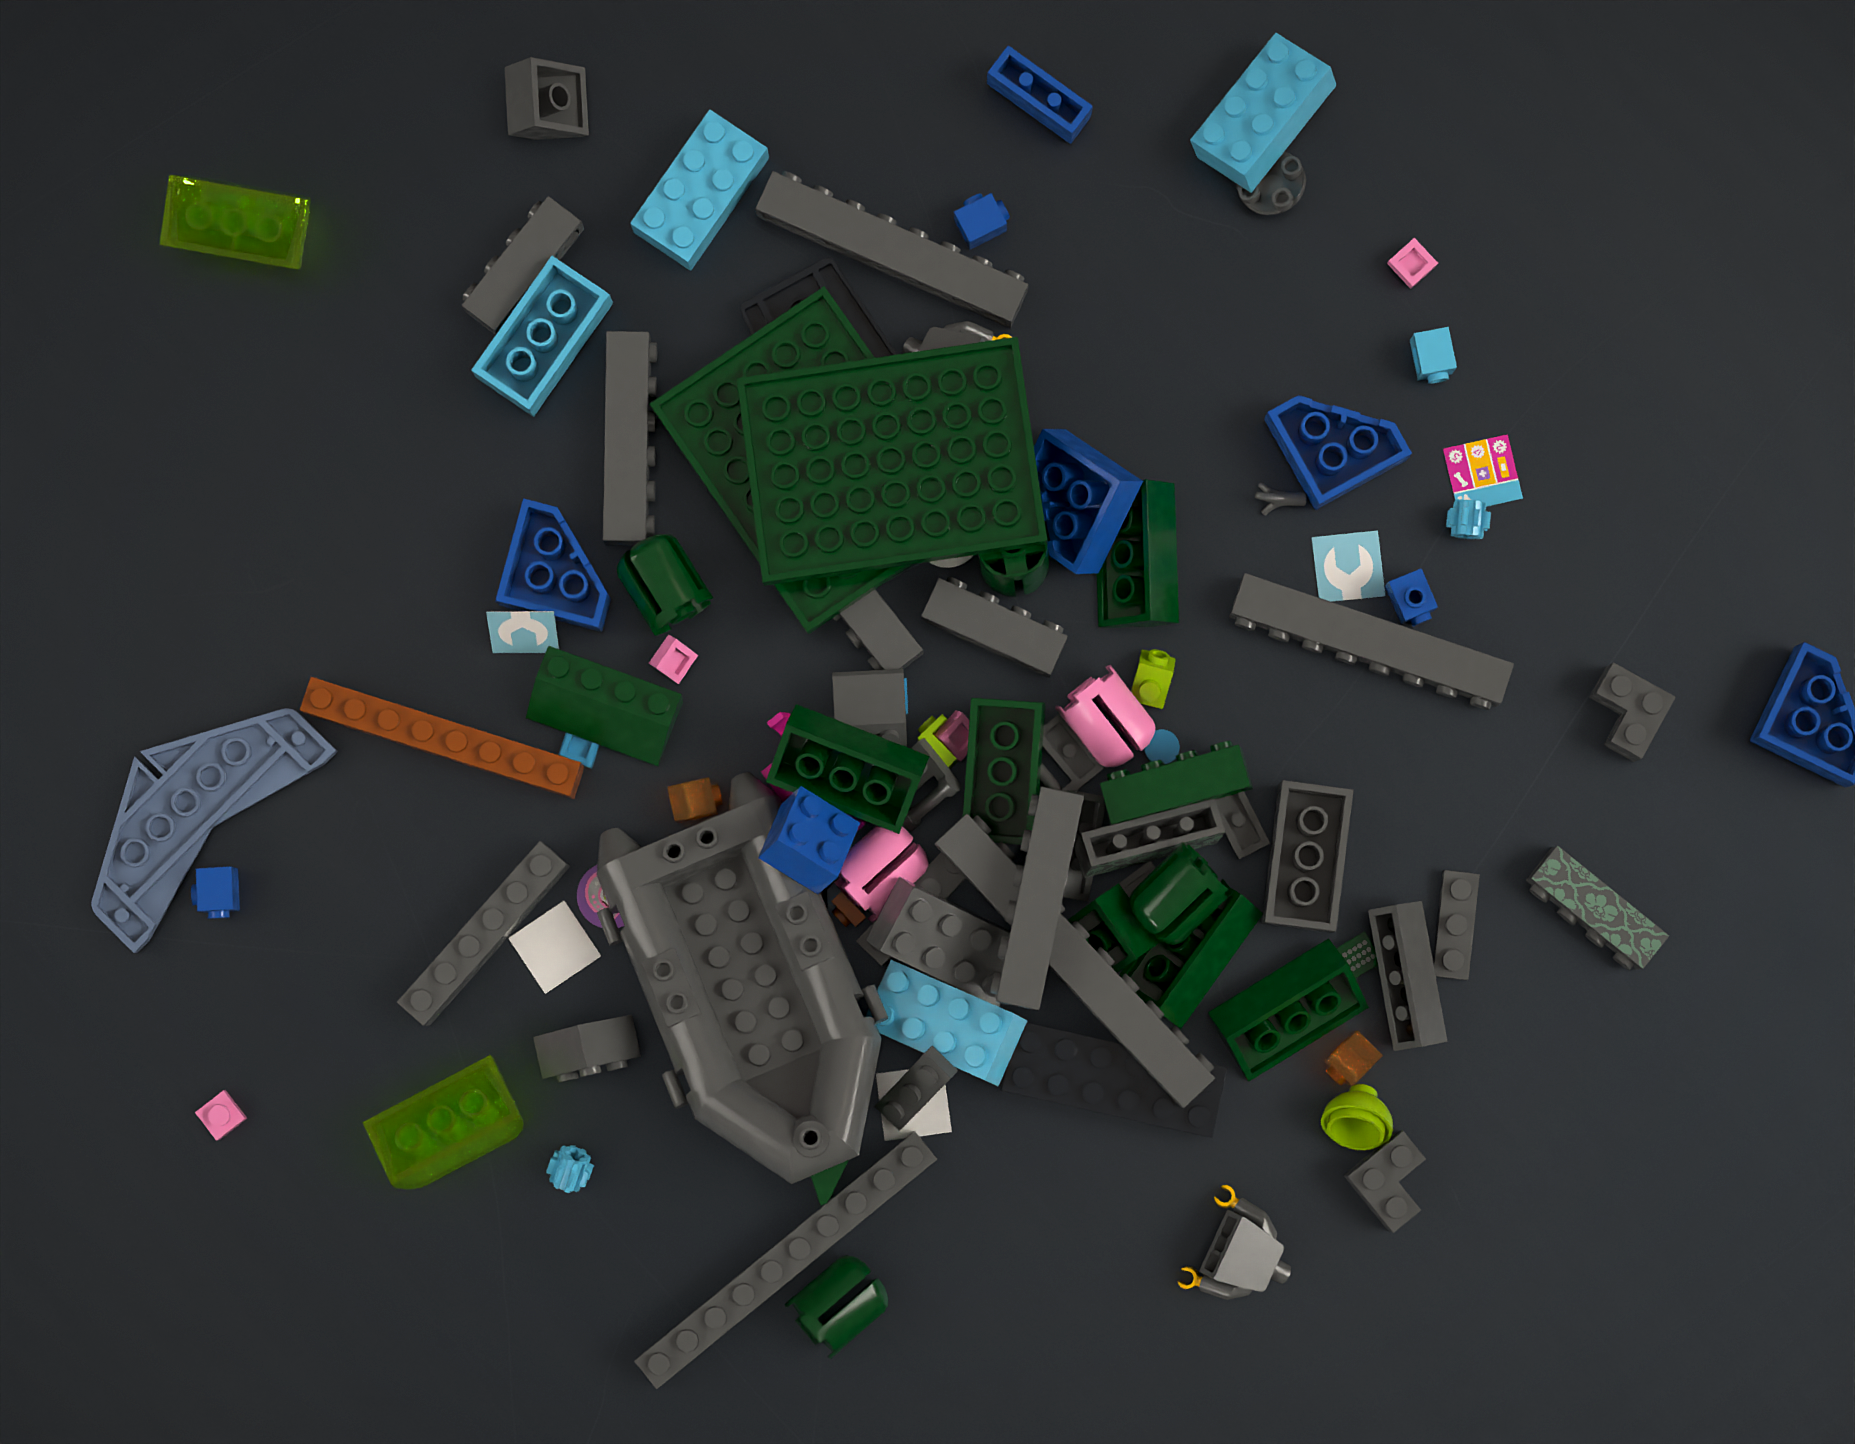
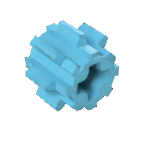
M1455 500L1453 508H1450L1447 512L1446 527L1451 528V536L1463 539H1482L1484 531L1490 529L1491 512L1486 511V503L1481 501Z
M575 1145L562 1146L560 1151L555 1150L546 1173L551 1174L549 1180L553 1182V1187L556 1189L564 1190L567 1193H570V1191L577 1192L580 1187L584 1188L594 1165L589 1163L591 1157L586 1154V1150L583 1148H577Z

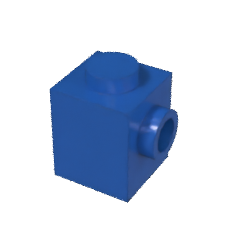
M981 193L976 194L963 202L964 207L954 211V221L969 250L1007 232L1006 220L1010 219L1009 213L1002 200L996 202L992 193L984 197Z
M1422 569L1389 581L1385 585L1401 625L1410 621L1412 627L1432 619L1430 613L1435 611L1438 606Z
M215 867L196 869V884L191 886V900L193 905H197L198 912L208 913V919L230 918V911H240L238 868Z

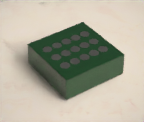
M1365 931L1337 947V950L1349 964L1355 979L1378 965L1375 947Z

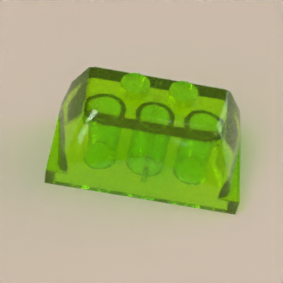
M171 174L168 180L160 245L286 268L301 269L311 199L303 195L226 181Z
M491 1055L362 1122L391 1185L395 1188L406 1190L422 1188L517 1138L523 1129V1118Z

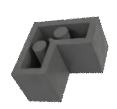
M1614 662L1606 666L1589 698L1620 714L1603 745L1633 762L1642 759L1676 697Z
M632 1015L576 1025L533 1037L542 1079L557 1076L558 1083L579 1078L578 1071L580 1077L601 1073L600 1066L606 1065L607 1071L628 1067L627 1060L641 1057Z
M1398 1130L1386 1144L1377 1147L1343 1175L1389 1232L1394 1233L1421 1211L1399 1181L1424 1162L1426 1158L1404 1131Z

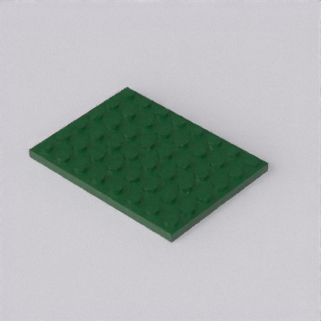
M825 286L650 403L655 414L759 564L760 558L737 378L875 358ZM910 565L774 584V586L807 634H810Z
M1018 337L737 378L764 586L1048 544Z

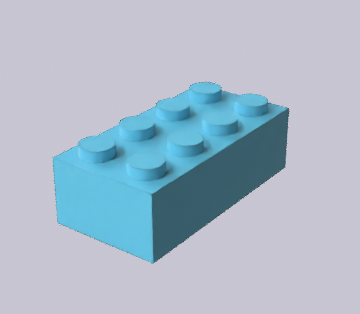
M1275 33L1190 139L1197 158L1252 193L1336 87L1331 67L1278 33Z
M709 109L631 221L633 233L691 271L768 161V148Z
M551 256L471 371L478 380L534 417L612 306L613 301L610 294L554 256Z
M891 960L877 990L888 1015L887 1020L876 1024L879 1033L922 1053H925L933 1046L954 1067L999 1086L1027 1020ZM868 1010L865 1017H872L870 1010Z

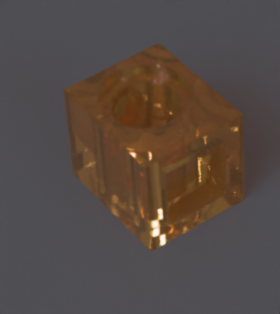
M709 777L667 787L674 820L677 824L717 815V806L723 805L719 784L712 785Z
M1355 1030L1324 1060L1329 1066L1326 1073L1340 1086L1344 1082L1348 1086H1354L1383 1055L1358 1030Z

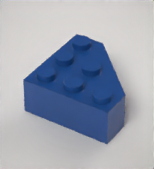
M1300 395L1268 411L1264 418L1315 510L1407 461L1412 454L1394 422L1384 419L1378 420L1361 415L1356 411L1312 401V399Z
M1042 429L1035 443L1034 452L1044 521L1047 524L1050 538L1047 544L1049 555L1075 574L1099 573L1143 481L1066 429Z
M523 498L495 601L502 607L518 611H554L555 620L602 632L611 597L558 507Z
M1803 642L1794 646L1750 738V742L1846 788L1855 785V707L1843 683L1837 658Z

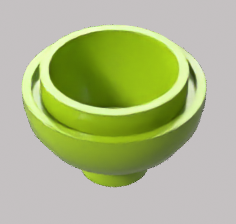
M1356 1084L1349 1089V1092L1339 1094L1326 1105L1321 1117V1126L1324 1132L1341 1146L1354 1150H1370L1382 1146L1390 1140L1393 1132V1119L1386 1105L1377 1098L1378 1094L1374 1088L1364 1084Z

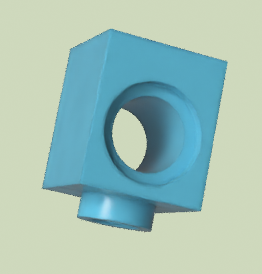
M1449 327L1414 333L1410 339V345L1418 381L1428 379L1429 384L1449 380L1448 375L1453 374L1457 368Z

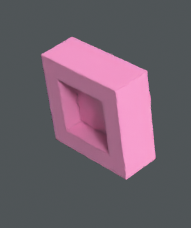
M1413 238L1387 264L1411 289L1432 271L1438 262Z
M668 634L649 664L670 680L679 684L698 655Z
M956 710L934 736L957 758V761L961 762L967 755L970 720L963 712Z
M226 1090L220 1092L195 1112L216 1141L222 1139L247 1119Z

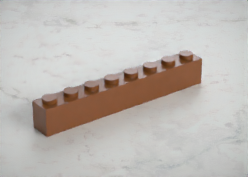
M310 677L300 707V711L307 715L571 799L575 798L585 767L581 762L314 677Z

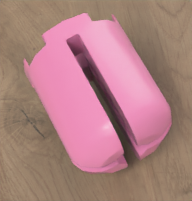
M1109 665L1105 667L1109 672L1107 675L1096 680L1092 677L1088 678L1067 695L1071 701L1063 709L1061 706H1056L1055 709L1100 765L1104 767H1117L1128 762L1134 755L1092 699L1094 698L1135 750L1139 749V751H1142L1149 745L1156 727L1150 715L1118 676L1114 668Z
M875 826L849 850L839 873V879L834 882L855 906H861L865 911L868 909L872 913L868 918L872 923L877 920L898 878L902 877L915 883L926 872L929 865L926 852L920 844L916 845L912 842L913 836L904 827H902L898 834L880 826Z

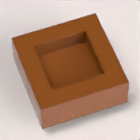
M842 891L831 901L836 906L832 913L845 927L852 923L857 928L867 919Z

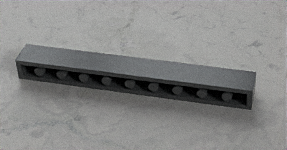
M966 814L935 843V846L1006 920L1009 901L1017 902L1019 887L1013 886L1017 866L1012 860L1016 856L1002 841L996 845L991 840L988 834L992 830L978 815L972 819ZM1061 904L1049 967L1181 1108H1185L1215 1079L1210 1073L1214 1069L1213 1065L1200 1052L1194 1056L1185 1046L1189 1042L1186 1036L1176 1026L1169 1029L1160 1020L1164 1013L1150 999L1146 1003L1143 1002L1136 994L1140 989L1138 985L1126 973L1120 977L1111 966L1115 961L1102 947L1095 950L1086 941L1090 935L1076 920L1072 924L1067 921L1061 914L1066 910Z
M914 1131L641 1354L634 1362L653 1386L658 1389L933 1164L937 1157Z

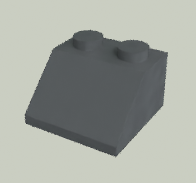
M533 57L505 67L508 135L533 140L574 138L589 135L585 67Z
M903 669L832 672L834 719L907 747Z

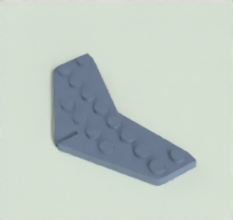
M284 708L140 751L163 774L159 779L134 756L91 901L92 910L95 915L133 953H138L150 941L213 827L325 765L338 752L300 713L293 709Z

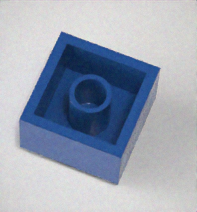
M800 786L780 805L758 858L814 893L819 894L839 876L860 822Z

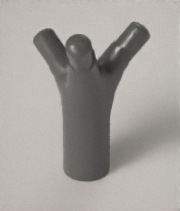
M1263 482L1258 485V488L1263 492L1255 493L1256 499L1270 502L1261 510L1265 516L1280 506H1305L1306 504L1305 492L1278 491L1268 487Z

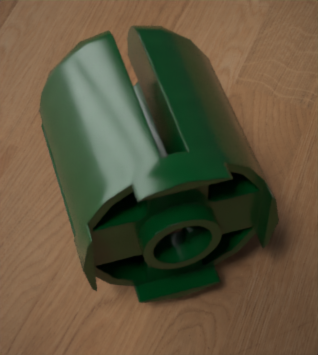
M658 534L640 541L621 556L617 565L618 577L655 636L672 630L669 623L674 625L687 617L693 618L711 604V599H714L677 538L671 534Z
M1048 545L1016 549V553H1009V550L979 554L981 573L985 583L994 592L1006 597H1016L1014 580L1022 579L1024 594L1027 595L1034 592L1043 584L1049 572Z
M1182 842L1131 892L1129 902L1133 914L1149 932L1153 933L1162 943L1176 945L1183 942L1233 893V890L1224 879L1221 881L1217 879L1218 875L1189 844L1186 846Z
M849 1255L838 1258L797 1295L784 1304L786 1308L791 1304L800 1315L795 1320L796 1323L815 1345L823 1342L832 1351L827 1356L829 1359L836 1356L841 1349L882 1315L889 1304L887 1291L881 1281L876 1278L821 1324L817 1320L872 1271L863 1261Z

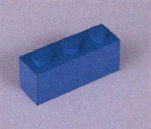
M1009 45L987 72V84L1070 144L1091 118L1093 106Z

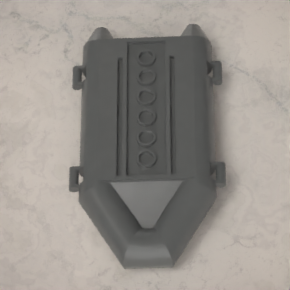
M745 772L731 779L729 811L650 845L640 846L620 828H612L603 832L600 835L597 878L609 907L599 910L597 915L609 945L613 946L624 942L674 1066V1070L662 1074L675 1109L689 1104L697 1121L790 1184H793L859 1156L882 1040L876 1024L887 1020L888 1015L875 985L867 986L861 990L821 893H814L758 858L782 801L776 793L752 773ZM614 913H620L625 927L621 930V933L613 917ZM861 998H865L872 1017H863L857 1003ZM679 1075H685L691 1089L687 1095L684 1093L678 1078Z

